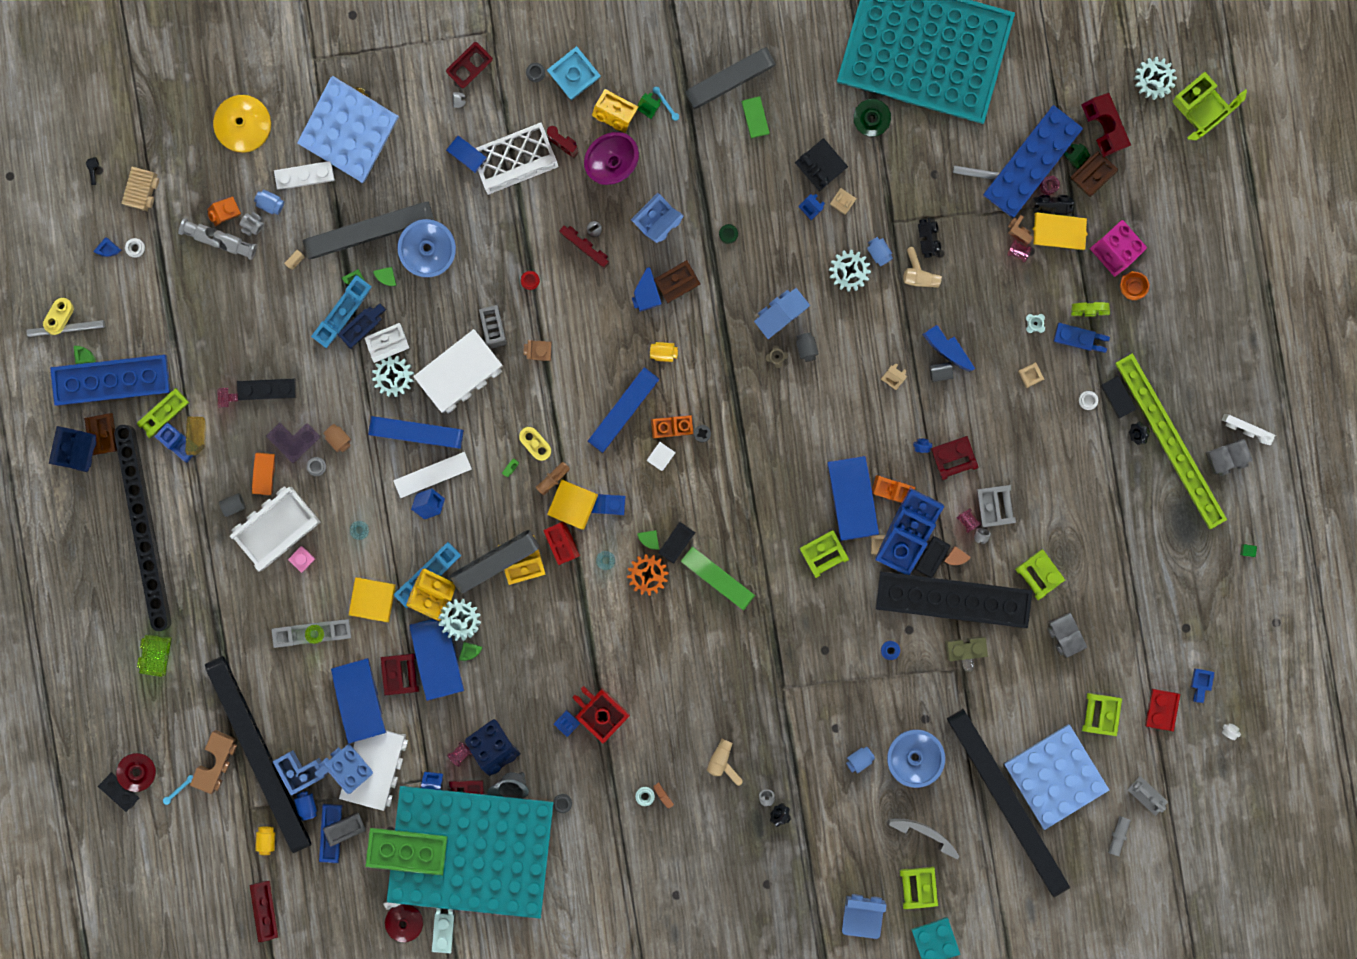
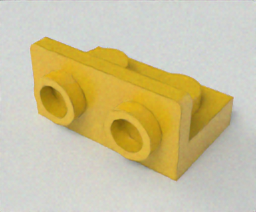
M605 89L595 104L592 116L598 121L612 126L615 130L626 133L630 122L638 110V106Z

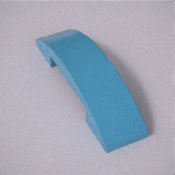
M356 275L345 289L346 292L311 337L327 348L355 314L372 286Z
M447 542L393 595L407 609L408 598L422 569L425 568L442 576L462 555Z

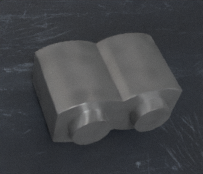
M1245 439L1206 452L1213 473H1219L1220 476L1231 473L1230 469L1237 467L1238 470L1248 467V462L1253 461Z
M1071 613L1048 622L1050 627L1047 630L1051 638H1056L1058 642L1056 648L1060 655L1068 658L1088 648Z

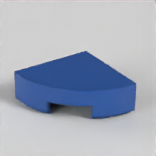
M105 237L93 252L104 257H111L122 250Z

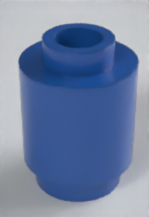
M308 791L296 794L297 798H294V802L301 820L304 821L316 817L317 808L313 794H308Z

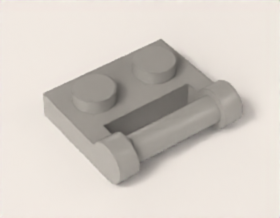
M1011 485L977 489L982 527L1016 523V518L1013 517L1010 497ZM998 492H1002L1006 516L1004 519H1001Z

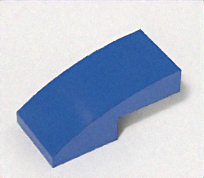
M457 136L446 149L447 152L474 173L487 159L486 156L460 136Z
M168 422L155 436L163 445L172 450L186 463L199 450L197 445Z

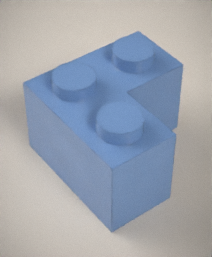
M797 288L791 292L786 290L779 298L777 297L769 303L771 306L769 309L767 306L758 313L760 317L754 322L767 339H770L811 305Z
M294 750L273 761L290 795L301 791L328 775L326 773L320 779L315 775V772L320 769L318 766L321 763L320 758L302 767Z

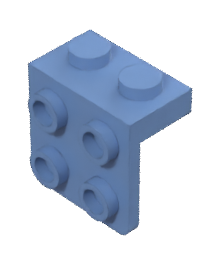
M657 193L631 221L645 236L658 243L668 236V232L672 228H676L681 223L683 215L672 208Z
M350 744L342 750L338 747L330 754L332 756L330 760L325 758L318 764L320 769L315 772L319 779L329 772L347 794H351L373 774L371 768Z
M858 894L846 896L842 933L844 935L878 939L881 933L883 912H886L885 901L880 897L868 899Z

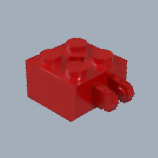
M583 686L581 688L582 692L591 700L585 704L579 696L574 695L572 697L582 707L575 717L604 744L626 721L630 713L605 689L601 688L594 696ZM602 711L603 713L605 711L607 719L604 720L603 718L600 720L598 712Z

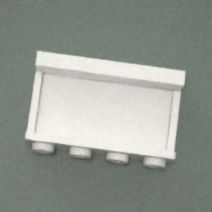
M473 329L413 377L441 413L447 412L449 414L457 407L456 403L460 400L464 402L472 396L470 392L475 388L480 390L484 387L489 377L495 378L502 372L501 368L503 365L476 330Z
M284 486L276 493V498L273 500L268 499L261 505L262 509L258 513L256 511L252 512L246 518L248 520L243 525L240 523L231 530L233 532L230 535L231 539L238 543L253 561L254 567L259 572L263 571L321 523L292 487L286 488Z
M386 731L387 733L356 741L353 746L354 750L371 768L373 774L351 794H347L342 789L339 799L382 811L387 806L390 807L393 798L390 792L392 788L396 787L398 780L395 774L397 769H401L403 759L400 758L401 752L406 750L408 740L405 739L406 734Z

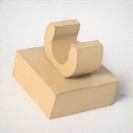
M840 188L830 205L846 215L857 198Z
M898 364L891 365L881 378L882 381L895 390L899 388L907 377L905 369L902 372L896 369Z

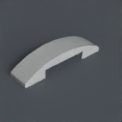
M349 619L273 628V646L278 648L351 638Z
M888 819V825L905 834L909 827L935 839L941 843L938 848L941 852L958 860L959 855L945 837L931 827L909 819Z

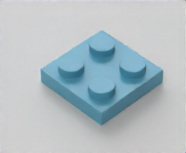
M577 46L547 69V72L571 101L601 78V75Z

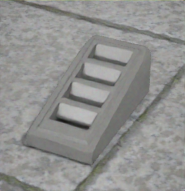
M498 305L479 309L485 340L489 349L507 345ZM495 313L496 315L493 317L485 318V315ZM497 321L496 324L487 326V323ZM499 329L497 332L489 333L491 330Z

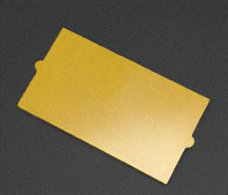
M1035 213L1034 227L1032 228L1034 230L1033 244L1085 250L1086 236L1088 235L1086 232L1087 218Z

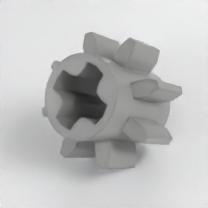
M254 212L251 215L246 213L239 224L243 227L241 231L248 236H251L252 233L258 235L264 225L261 222L262 217Z

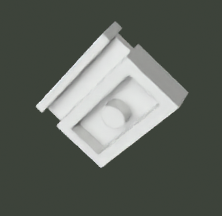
M400 323L364 337L374 363L410 348Z

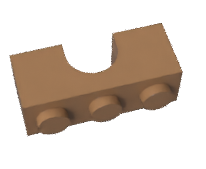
M217 730L211 733L205 750L215 756V766L213 768L197 767L190 786L209 794L220 789L223 782L220 779L222 773L227 772L230 765L228 759L230 755H234L237 749V744H235L236 738Z

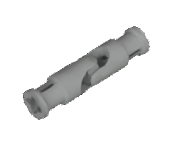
M186 218L182 220L178 234L180 235L186 234L194 237V240L218 247L235 255L238 253L247 256L250 260L255 256L257 244L244 242L239 237L223 233L203 224L191 223Z

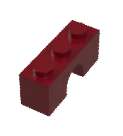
M1110 93L1094 97L1081 104L1088 122L1095 120L1103 126L1104 134L1096 140L1103 157L1131 146Z

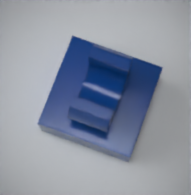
M810 194L798 206L810 220L814 219L824 209L825 203L822 202L820 204L816 200L817 194Z
M568 710L554 723L566 737L580 724Z
M424 772L421 788L441 790L443 774Z

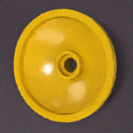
M236 95L223 101L217 108L213 119V128L217 139L229 150L240 153L251 152L262 146L267 140L271 131V118L267 108L258 99L248 95ZM242 118L243 123L238 125L237 120Z

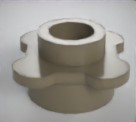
M774 345L770 354L766 355V361L772 362L776 368L782 367V362L788 358V353L786 351L783 352L778 345Z

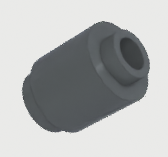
M811 332L796 336L800 359H804L805 362L815 360L816 356L819 355L815 337L812 336Z

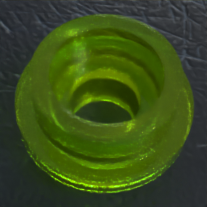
M310 625L305 631V638L309 643L317 644L323 640L324 630L319 625ZM314 630L318 632V637L316 638L311 636V632Z

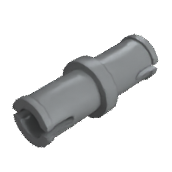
M1119 816L1115 832H1112L1111 835L1113 838L1108 853L1120 857L1124 840H1127L1126 833L1131 822L1130 819Z

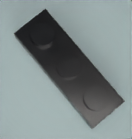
M296 379L237 381L238 400L296 398Z

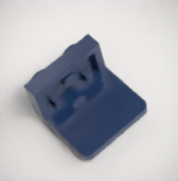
M57 426L48 464L88 472L92 464L93 450L96 446V435Z
M495 719L465 739V743L478 765L489 776L498 773L502 767L513 762L521 754L510 742Z

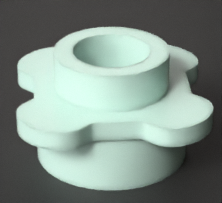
M1029 314L1026 316L1028 321L1026 331L1028 333L1033 331L1042 333L1045 331V316L1043 314L1035 316Z

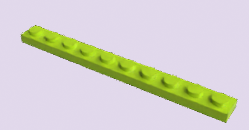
M1133 353L1115 363L1116 367L1207 527L1212 529L1225 522L1227 518Z

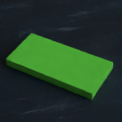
M370 828L365 867L443 875L448 836Z

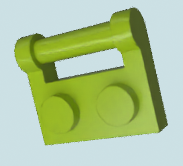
M834 530L799 548L815 578L821 576V573L835 565L849 561ZM836 550L838 551V556L818 567L815 566V561Z
M1043 549L1015 569L1033 590L1037 600L1043 598L1047 593L1065 581ZM1029 566L1032 567L1045 585L1043 589L1038 586L1027 571Z
M1087 693L1086 699H1088L1085 725H1082V731L1117 736L1122 698ZM1097 700L1101 701L1097 727H1093L1095 702Z
M934 867L900 870L904 891L903 909L938 906ZM910 876H915L918 901H912Z

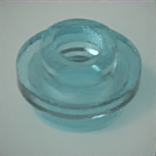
M355 521L350 526V534L354 539L362 540L368 536L369 526L364 521ZM359 526L363 528L361 534H358L356 531Z
M602 551L598 554L596 563L599 568L609 570L615 564V556L609 551ZM603 557L609 558L608 564L602 562Z

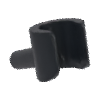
M93 157L86 161V166L90 173L91 185H96L94 168L99 167V162L96 157Z

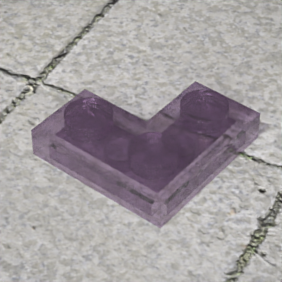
M279 423L266 435L293 464L321 438L308 423L294 436L282 423Z

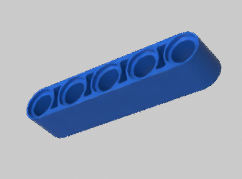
M644 367L587 442L603 453L659 381V378Z
M371 416L368 435L461 449L464 430Z

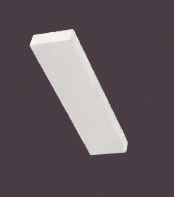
M462 452L393 481L400 498H403L470 471L472 468L466 453Z

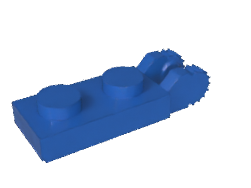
M1058 323L1053 342L1088 351L1094 350L1106 353L1107 348L1093 345L1094 338L1106 342L1110 340V337L1096 334L1094 331Z

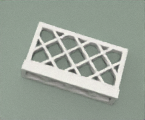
M542 123L476 148L479 152L489 153L486 162L482 164L484 165L481 169L480 166L478 169L488 195L559 167ZM540 129L542 133L540 140L531 139V133ZM515 138L525 139L521 148L512 145ZM528 141L537 144L534 153L524 150ZM500 144L507 146L503 155L494 152L496 146ZM540 146L547 148L550 153L544 157L536 155ZM510 148L519 151L516 160L506 157ZM522 153L531 156L529 163L522 164L519 162ZM492 155L501 158L498 167L488 164ZM504 160L514 163L511 170L505 171L501 169ZM487 167L496 170L493 177L485 179L484 172Z

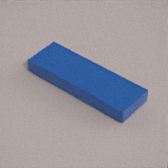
M322 805L319 862L339 863L340 843L330 847L322 828L342 820L343 805Z

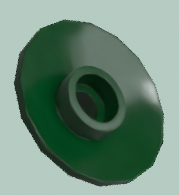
M867 99L856 107L853 114L854 125L861 134L868 137H877L889 128L891 112L884 102L877 99ZM869 116H874V117H875V121H874V122H870V121L868 120V117H869Z

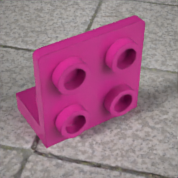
M1121 220L1089 249L1110 273L1116 277L1132 264L1147 249V246L1124 220Z

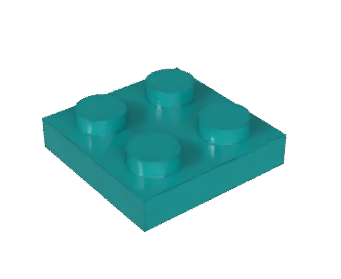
M948 917L911 929L921 959H949L961 955Z

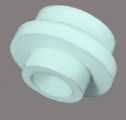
M641 787L637 790L635 797L637 803L641 806H649L653 803L655 795L651 788ZM647 793L649 798L644 800L641 795Z

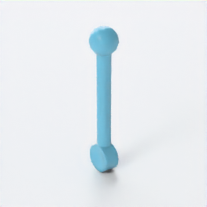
M654 87L653 93L658 95L669 110L672 120L677 121L679 114L672 110L660 93V88Z
M189 775L179 788L169 797H165L163 803L166 805L170 804L171 799L186 785L191 783L193 775Z

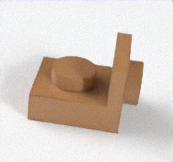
M1020 215L1018 218L1014 217L1009 223L1008 227L1010 230L1008 234L1027 246L1033 237L1028 229L1018 227L1024 218Z
M528 340V344H524V355H527V360L551 361L552 342Z

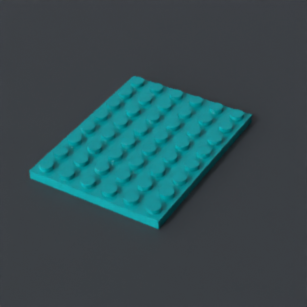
M860 0L837 83L984 124L1015 12L973 0Z
M400 786L395 830L448 836L444 874L434 875L390 870L387 903L541 919L554 802Z

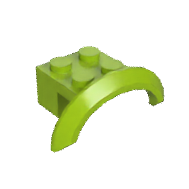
M1206 72L1175 96L1172 103L1197 129L1196 132L1194 131L1187 137V140H1198L1217 126L1245 100L1247 89L1243 90L1228 105L1216 92L1215 89L1218 85Z

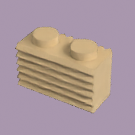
M131 167L122 204L148 212V208H151L154 202V197H152L153 190L157 189L159 184L157 174Z

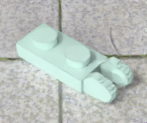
M436 908L432 952L451 953L455 914H453V909H448V913H441L442 908Z

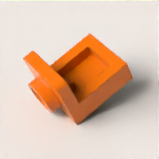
M233 197L215 202L207 209L208 217L215 227L241 214Z

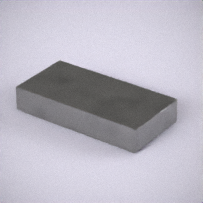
M358 812L322 828L330 847L366 831Z

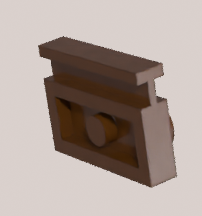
M1097 151L1070 179L1091 197L1118 172V168Z
M687 260L654 279L667 304L701 285Z
M113 413L84 418L86 432L96 435V446L92 456L117 452Z

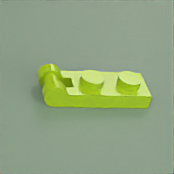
M175 388L140 419L137 425L140 429L143 428L146 431V435L150 439L190 402ZM151 419L156 423L153 427L148 423Z

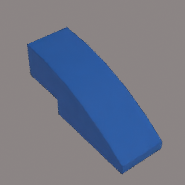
M938 325L922 334L928 343L949 362L969 372L975 369L956 338L952 337L947 340Z

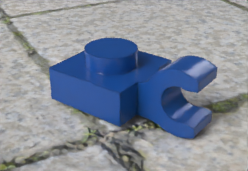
M1194 668L1191 687L1196 688L1193 697L1194 702L1204 703L1205 691L1212 690L1215 672Z

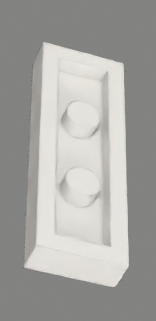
M329 161L274 170L277 190L335 181L333 167Z

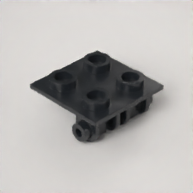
M824 138L795 162L819 192L848 168L847 164Z

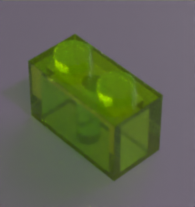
M147 634L145 638L141 639L140 649H143L142 656L137 661L139 673L159 677L166 675L171 637Z

